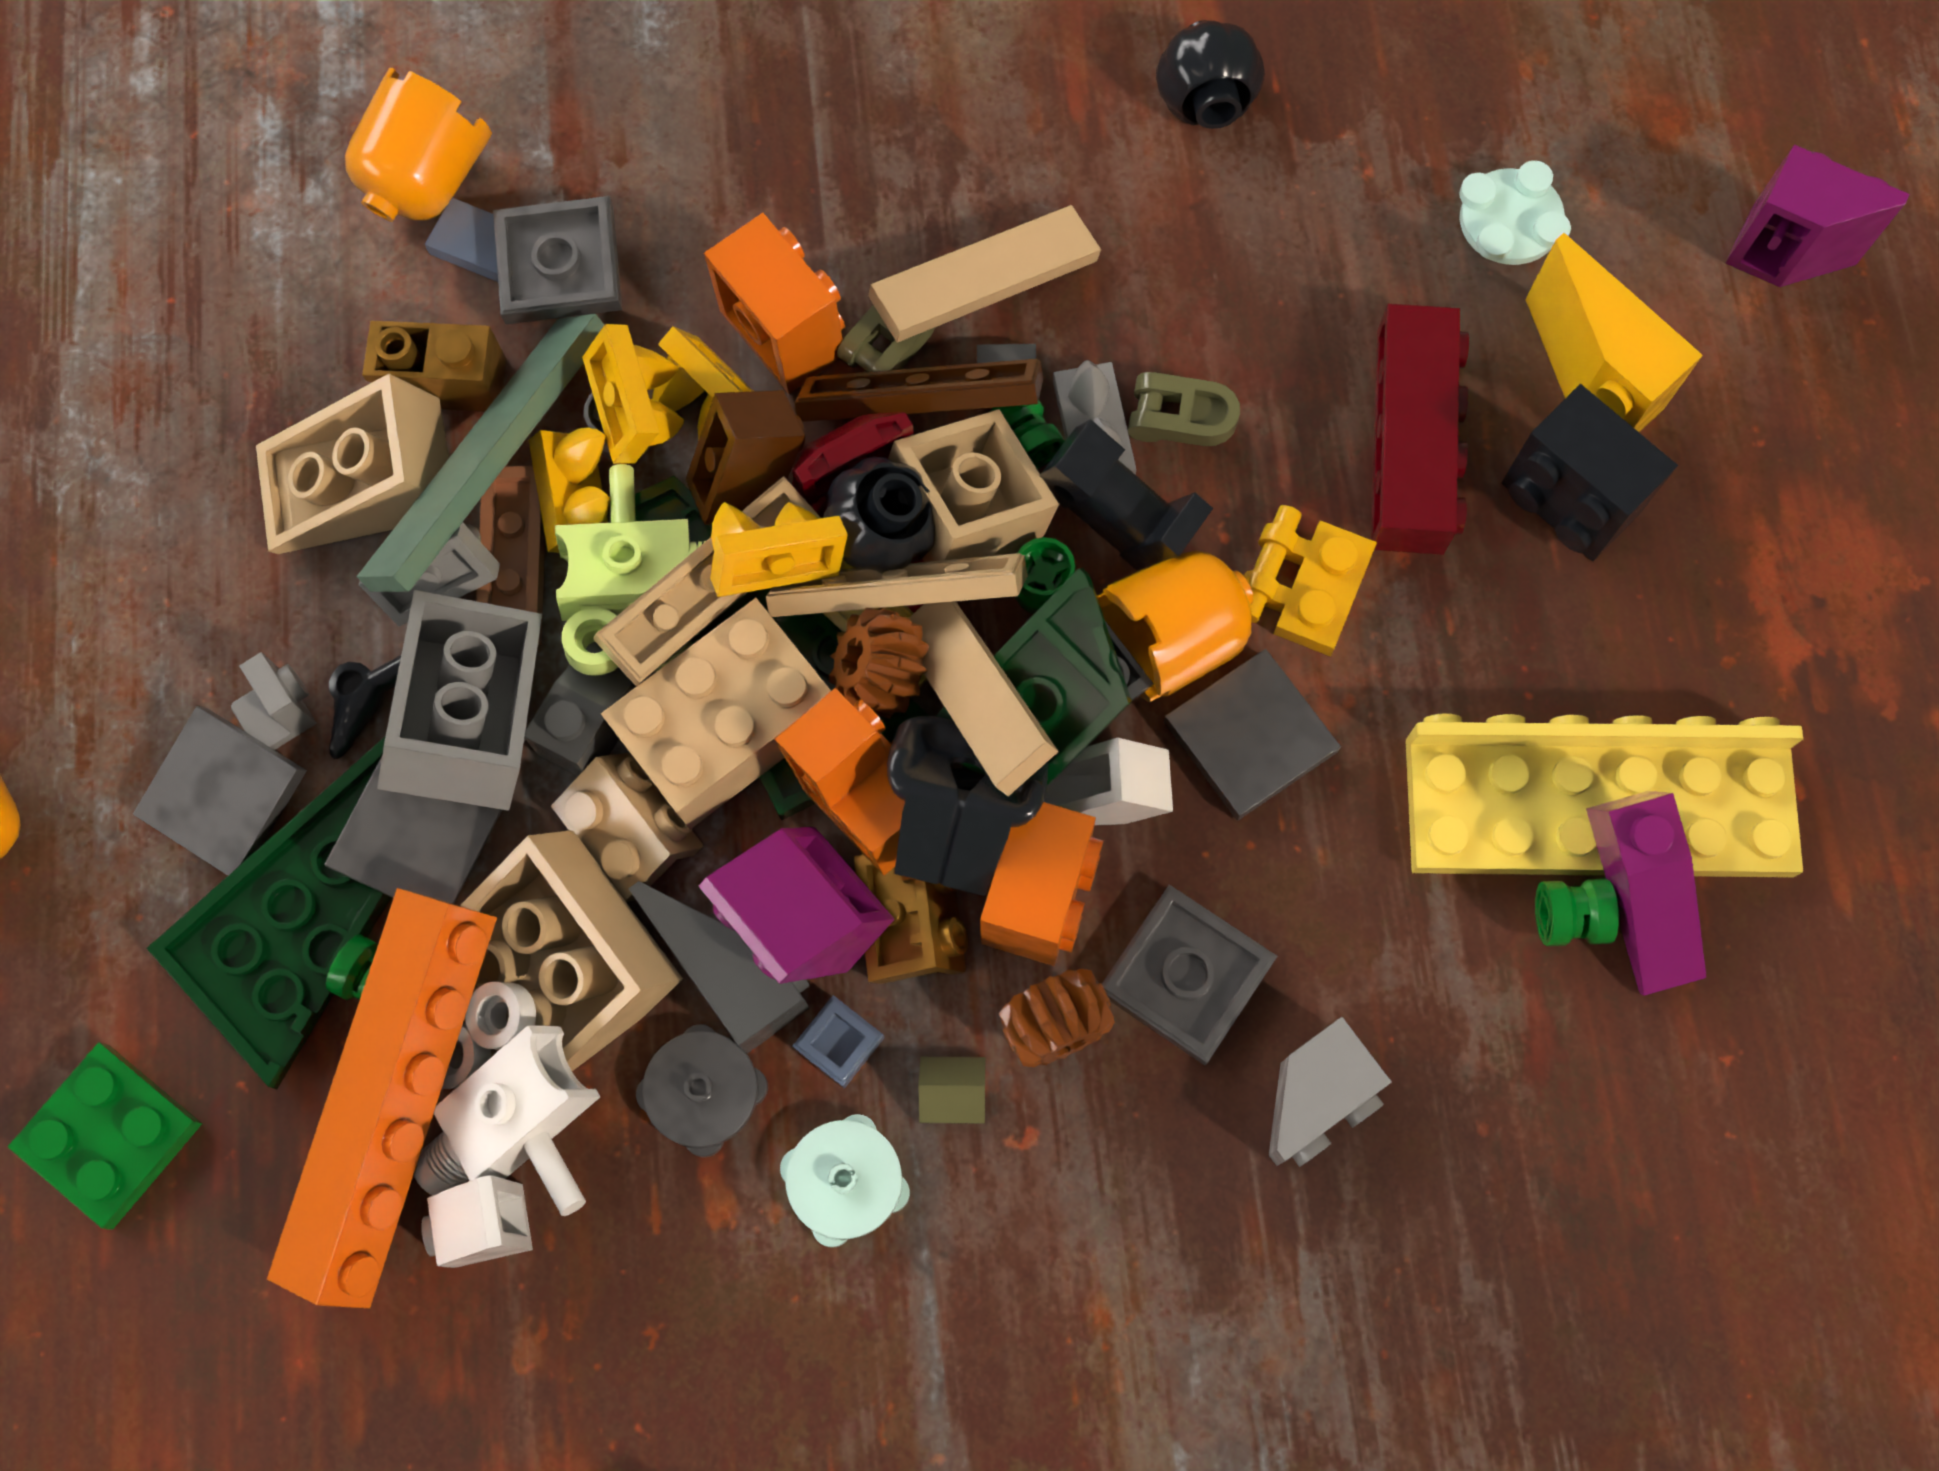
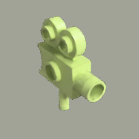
M617 464L609 469L611 523L555 525V536L560 557L568 562L565 582L559 589H556V599L561 620L567 621L562 630V644L569 664L580 673L591 676L604 675L618 668L604 651L591 653L586 650L589 644L595 642L593 640L595 634L702 545V541H698V544L697 541L690 542L688 519L636 521L634 469L627 464ZM692 640L688 644H686L681 650H679L674 656H672L667 662H665L660 668H658L655 672L660 670L662 667H664L666 664H668L670 661H672L674 658H676L678 655H680L682 652H684L686 649L692 646Z

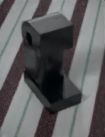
M1090 419L1075 427L1042 471L1040 477L1045 481L1055 499L1063 508L1068 507L1116 548L1120 552L1119 556L1136 570L1152 566L1163 560L1179 557L1211 513L1213 507L1196 492L1172 502H1166L1118 460L1125 449Z

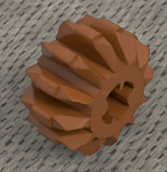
M866 608L861 615L852 614L847 621L846 632H838L837 634L838 646L836 652L830 655L834 660V668L829 675V682L834 684L835 688L852 705L861 699L871 707L878 717L891 718L894 713H905L909 707L910 696L920 695L919 680L921 675L928 671L923 666V658L928 652L929 644L921 640L923 636L922 626L911 622L909 618L899 616L898 612L879 608L878 610Z
M1087 969L1067 970L1060 975L1049 976L1038 984L1030 985L1029 989L1014 995L1011 1001L1006 1003L999 1013L1004 1027L1002 1031L1012 1052L1016 1053L1022 1065L1027 1067L1046 1066L1055 1060L1065 1059L1074 1052L1084 1050V1047L1100 1040L1102 1035L1108 1033L1115 1023L1110 1008V999L1102 983H1098L1092 971Z

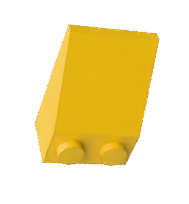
M1563 233L1555 240L1525 300L1564 397L1566 398L1581 383L1634 429L1640 432L1665 409L1703 355L1568 235Z

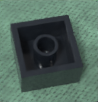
M1580 383L1530 433L1501 484L1509 490L1511 498L1519 507L1525 511L1538 514L1552 526L1559 540L1567 548L1577 553H1583L1594 562L1641 514L1678 465Z

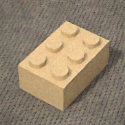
M755 598L603 711L601 715L689 829H692L785 757L775 738L831 692V690L759 600Z

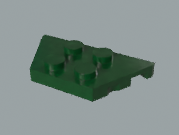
M1079 568L994 655L998 664L1058 750V753L1048 761L1047 787L1132 702L1091 577L1083 568ZM945 706L936 715L952 719ZM962 762L958 763L963 765L962 768L986 775L977 766Z

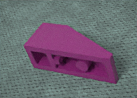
M1645 791L1586 808L1606 879L1612 883L1615 890L1619 911V924L1639 993L1645 996L1706 978L1692 856L1674 794Z

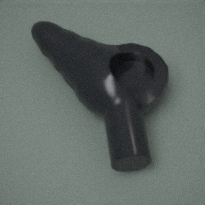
M401 655L372 671L361 663L349 661L339 665L332 673L329 680V692L334 698V716L329 754L333 759H339L347 752L371 716L378 710L384 692L395 687Z

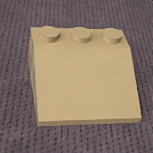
M573 830L528 835L460 905L497 917L473 993L481 985L488 982L516 983L527 989L536 1007L535 1025L560 1026L564 1032L562 1047L571 1071H574L641 1020L683 979ZM509 1010L507 1011V1014H506V1020H507V1022H508V1018H509ZM491 1049V1057L500 1049Z

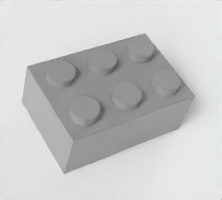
M414 590L383 747L377 785L378 790L509 811L521 764L542 619L541 613Z

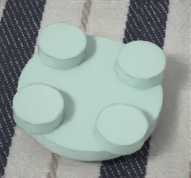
M1528 161L1520 169H1499L1487 174L1473 173L1464 179L1459 191L1462 201L1460 209L1461 229L1468 243L1484 258L1508 265L1530 263L1547 254L1560 235L1565 233L1569 236L1571 224L1565 216L1563 203L1558 193L1551 186L1553 173L1549 166L1540 161Z
M854 1114L844 1120L829 1122L813 1129L802 1138L795 1149L790 1150L784 1155L780 1164L781 1176L786 1182L787 1196L792 1209L798 1218L807 1227L812 1229L815 1239L827 1247H838L848 1239L858 1238L873 1232L892 1213L903 1209L910 1197L909 1185L902 1177L901 1165L894 1148L877 1131L873 1121L861 1114Z

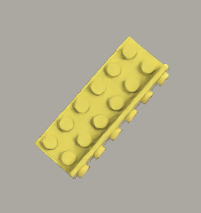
M1455 714L1427 716L1423 719V722L1415 725L1406 738L1412 873L1605 875L1586 808L1645 791H1657L1674 794L1692 856L1694 876L1796 877L1803 873L1791 748L1803 740L1802 726L1780 725L1779 719L1774 717L1749 718L1741 721L1739 725H1716V719L1708 716L1687 717L1678 720L1676 724H1652V718L1647 716H1625L1615 719L1613 724H1589V718L1582 715L1559 716L1552 718L1549 723H1525V717L1514 714L1493 716L1488 718L1486 723L1462 722V717Z

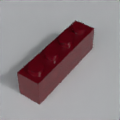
M1388 303L1379 325L1376 353L1371 540L1377 542L1374 550L1444 555L1455 534H1462L1464 531L1467 502L1466 498L1457 497V478H1463L1465 474L1468 447L1467 442L1458 441V422L1463 423L1465 421L1469 394L1467 386H1459V368H1464L1467 363L1469 333L1460 331V308Z

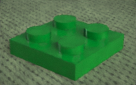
M98 1042L7 1147L100 1228L113 1230L203 1123L110 1045Z

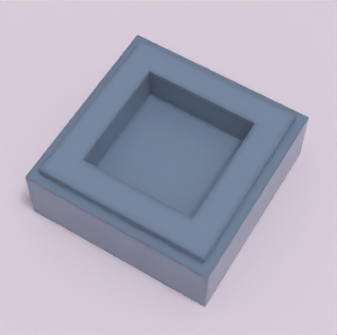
M833 995L792 1047L845 1089L885 1037L880 1031Z

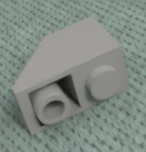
M1343 1017L1298 1048L1280 1064L1269 1157L1276 1166L1292 1157L1298 1166L1301 1167L1332 1144L1324 1132L1340 1120L1345 1118L1353 1128L1384 1105L1377 1096V1093L1392 1082Z

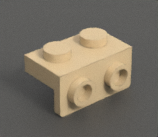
M631 753L595 757L551 805L567 829L573 830L626 902L636 900L628 888L638 881L651 886L677 859L694 856L703 847L699 838L678 816Z

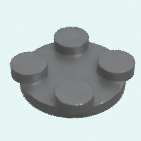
M698 1024L689 1027L682 1035L668 1041L656 1052L646 1069L644 1079L637 1087L636 1099L639 1106L646 1111L650 1121L661 1134L680 1145L686 1146L691 1153L698 1157H711L720 1151L725 1141L735 1136L746 1125L755 1106L766 1097L768 1082L765 1075L757 1068H754L749 1056L737 1043L726 1036L716 1033L709 1026Z

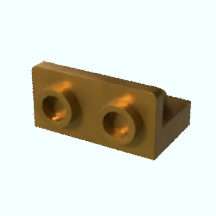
M864 854L854 856L856 875L894 917V921L865 952L868 982L885 984L934 972L951 975L965 972L964 954L968 948V936L963 922L959 919L956 896L958 889L946 887L940 883L934 884L894 874L895 867L883 876Z

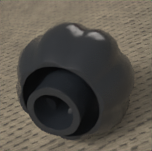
M1215 20L1197 21L1188 28L1178 32L1161 55L1156 69L1159 93L1166 102L1170 112L1182 122L1191 125H1201L1209 129L1228 126L1241 117L1257 98L1265 79L1263 59L1250 34L1242 27L1231 23H1220ZM1190 92H1191V97H1192L1193 106H1192L1191 101H1190V98H1189V96H1188V94H1189Z
M871 456L860 460L852 469L842 471L831 482L826 495L827 509L823 518L840 516L848 534L842 558L848 565L857 569L875 570L883 574L889 570L907 567L911 562L922 559L933 548L935 525L929 500L910 529L907 531L905 528L921 509L922 494L919 486H922L926 493L930 492L924 485L921 474L914 467L906 463L893 462L886 457Z

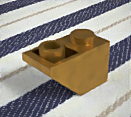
M370 320L362 376L366 381L372 383L387 374H391L440 398L441 409L486 411L503 389L506 357L490 326Z

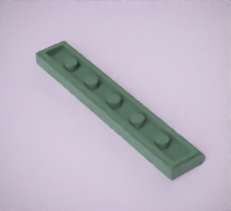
M596 314L556 320L356 576L370 592L411 591L583 365L582 356L604 326Z

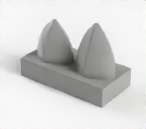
M1085 360L1078 368L1054 372L1053 384L1065 439L1069 437L1075 427L1091 419L1125 449L1118 460L1136 475L1137 469L1112 362L1094 364L1090 360Z
M462 522L410 592H370L361 581L359 586L399 627L408 623L414 590L459 598L496 580L500 563L481 543V535L478 529Z

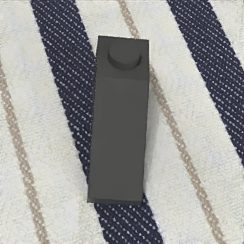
M596 642L589 644L586 648L591 653L603 651ZM570 665L553 684L525 730L524 738L540 757L579 776L595 757L610 755L619 740L601 713L636 686L619 667L604 675L591 676L580 673Z
M640 881L628 888L735 1042L746 1054L810 1009L800 994L810 986L807 980L779 984L776 980L765 975L756 966L752 957L753 952L736 931Z

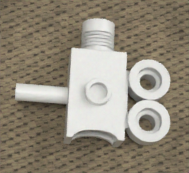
M485 983L472 994L465 1015L466 1022L462 1024L442 1086L443 1089L455 1090L443 1099L434 1110V1115L443 1132L421 1150L414 1177L419 1185L433 1196L461 1185L468 1180L471 1181L484 1176L492 1175L506 1179L530 1158L561 1216H567L579 1210L586 1203V1200L554 1145L552 1138L597 1101L600 1095L596 1089H588L582 1085L571 1071L563 1052L562 1038L564 1032L561 1027L535 1025L536 1007L527 989L516 983ZM509 1010V1018H508V1022H507V1020H506V1014H507V1011ZM491 1049H500L491 1057Z

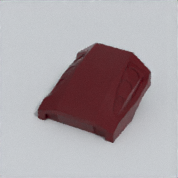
M905 412L866 414L853 419L805 445L798 462L792 469L793 482L791 485L814 511L823 518L827 509L826 495L831 482L842 471L852 469L862 459L871 456L886 457L888 459L895 440L914 435L912 422Z

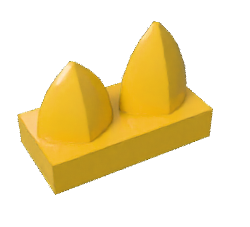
M605 324L582 356L613 464H635L649 446L661 444L673 438L684 424L682 417L666 405L650 399L647 390L659 387L672 379L678 372L679 367L652 350L633 345L628 325Z
M672 326L658 343L669 355L667 359L677 365L679 369L672 379L654 388L652 399L666 405L673 411H677L693 402L704 391L708 393L701 407L698 419V441L715 393L753 391L698 336Z
M580 428L571 433L540 430L528 440L548 552L559 553L555 536V525L608 523L607 515L611 499L602 491L598 462L603 453L606 435L595 428Z
M724 502L717 511L712 523L711 539L714 554L710 574L711 582L717 596L722 597L839 576L848 534L840 516L819 519L810 511L790 502L779 512L775 526L760 528L747 514Z

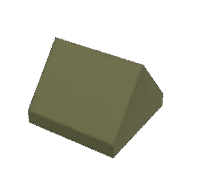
M921 1057L918 1084L919 1123L985 1124L986 1057Z

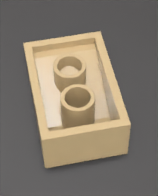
M387 374L256 445L268 551L282 554L393 530L449 459L440 398L391 374Z

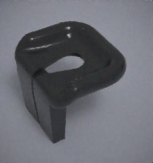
M938 716L909 718L898 726L887 762L889 784L893 792L901 800L905 801L894 874L934 884L940 883L946 887L985 896L1007 842L1011 827H1019L1028 823L1037 815L1044 802L1047 788L1048 762L1009 796L995 787L987 773L971 791L957 788L950 764L968 763L977 766L985 773L986 771L952 719Z

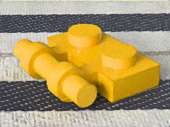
M1281 505L1278 508L1273 523H1267L1263 528L1258 540V544L1262 549L1253 570L1246 571L1244 574L1253 593V603L1250 604L1251 623L1259 621L1264 606L1281 612L1273 633L1274 635L1331 657L1377 542L1321 520L1318 523L1312 540L1304 539L1295 532L1302 516L1301 512L1291 506ZM1284 559L1301 565L1292 589L1279 584L1275 580Z

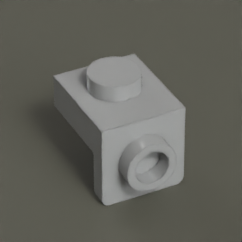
M260 652L239 665L254 689L234 701L231 705L233 713L246 733L275 750L317 724L302 700L309 696V692L289 664L279 668Z

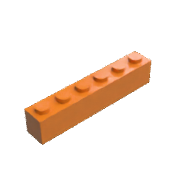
M397 888L267 1280L315 1305L354 1308L371 1307L497 917Z

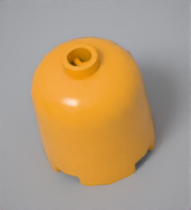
M389 68L349 142L345 154L346 172L352 183L365 194L361 201L362 205L375 215L390 222H393L397 215L409 220H430L439 216L449 204L488 143L492 131L483 119H477L474 125H472L467 119L456 112L462 101L434 82L410 71L404 81L398 80L400 75L394 68Z
M1195 550L1182 553L1176 558L1163 560L1108 585L1107 588L1103 589L1104 593L1097 596L1105 621L1154 683L1152 687L1139 695L1147 702H1151L1161 696H1168L1232 660L1243 650L1251 635L1250 604L1253 603V593L1247 579L1242 573L1236 570L1232 571L1226 563L1208 552Z

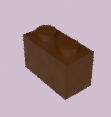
M784 390L714 394L685 479L705 525L713 523L717 511L724 502L743 511L783 476L788 480L797 454L804 447L805 429L801 418L795 415Z

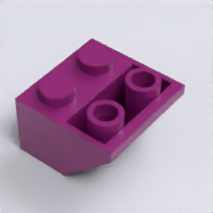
M1794 144L1751 208L1725 264L1778 287L1855 266L1906 204L1910 194L1890 186L1880 178L1864 175L1832 161L1822 153L1812 152Z
M816 827L781 828L708 875L699 885V888L713 903V912L718 920L729 929L737 932L753 952L752 957L756 966L765 975L776 980L779 984L847 973L894 921V917Z

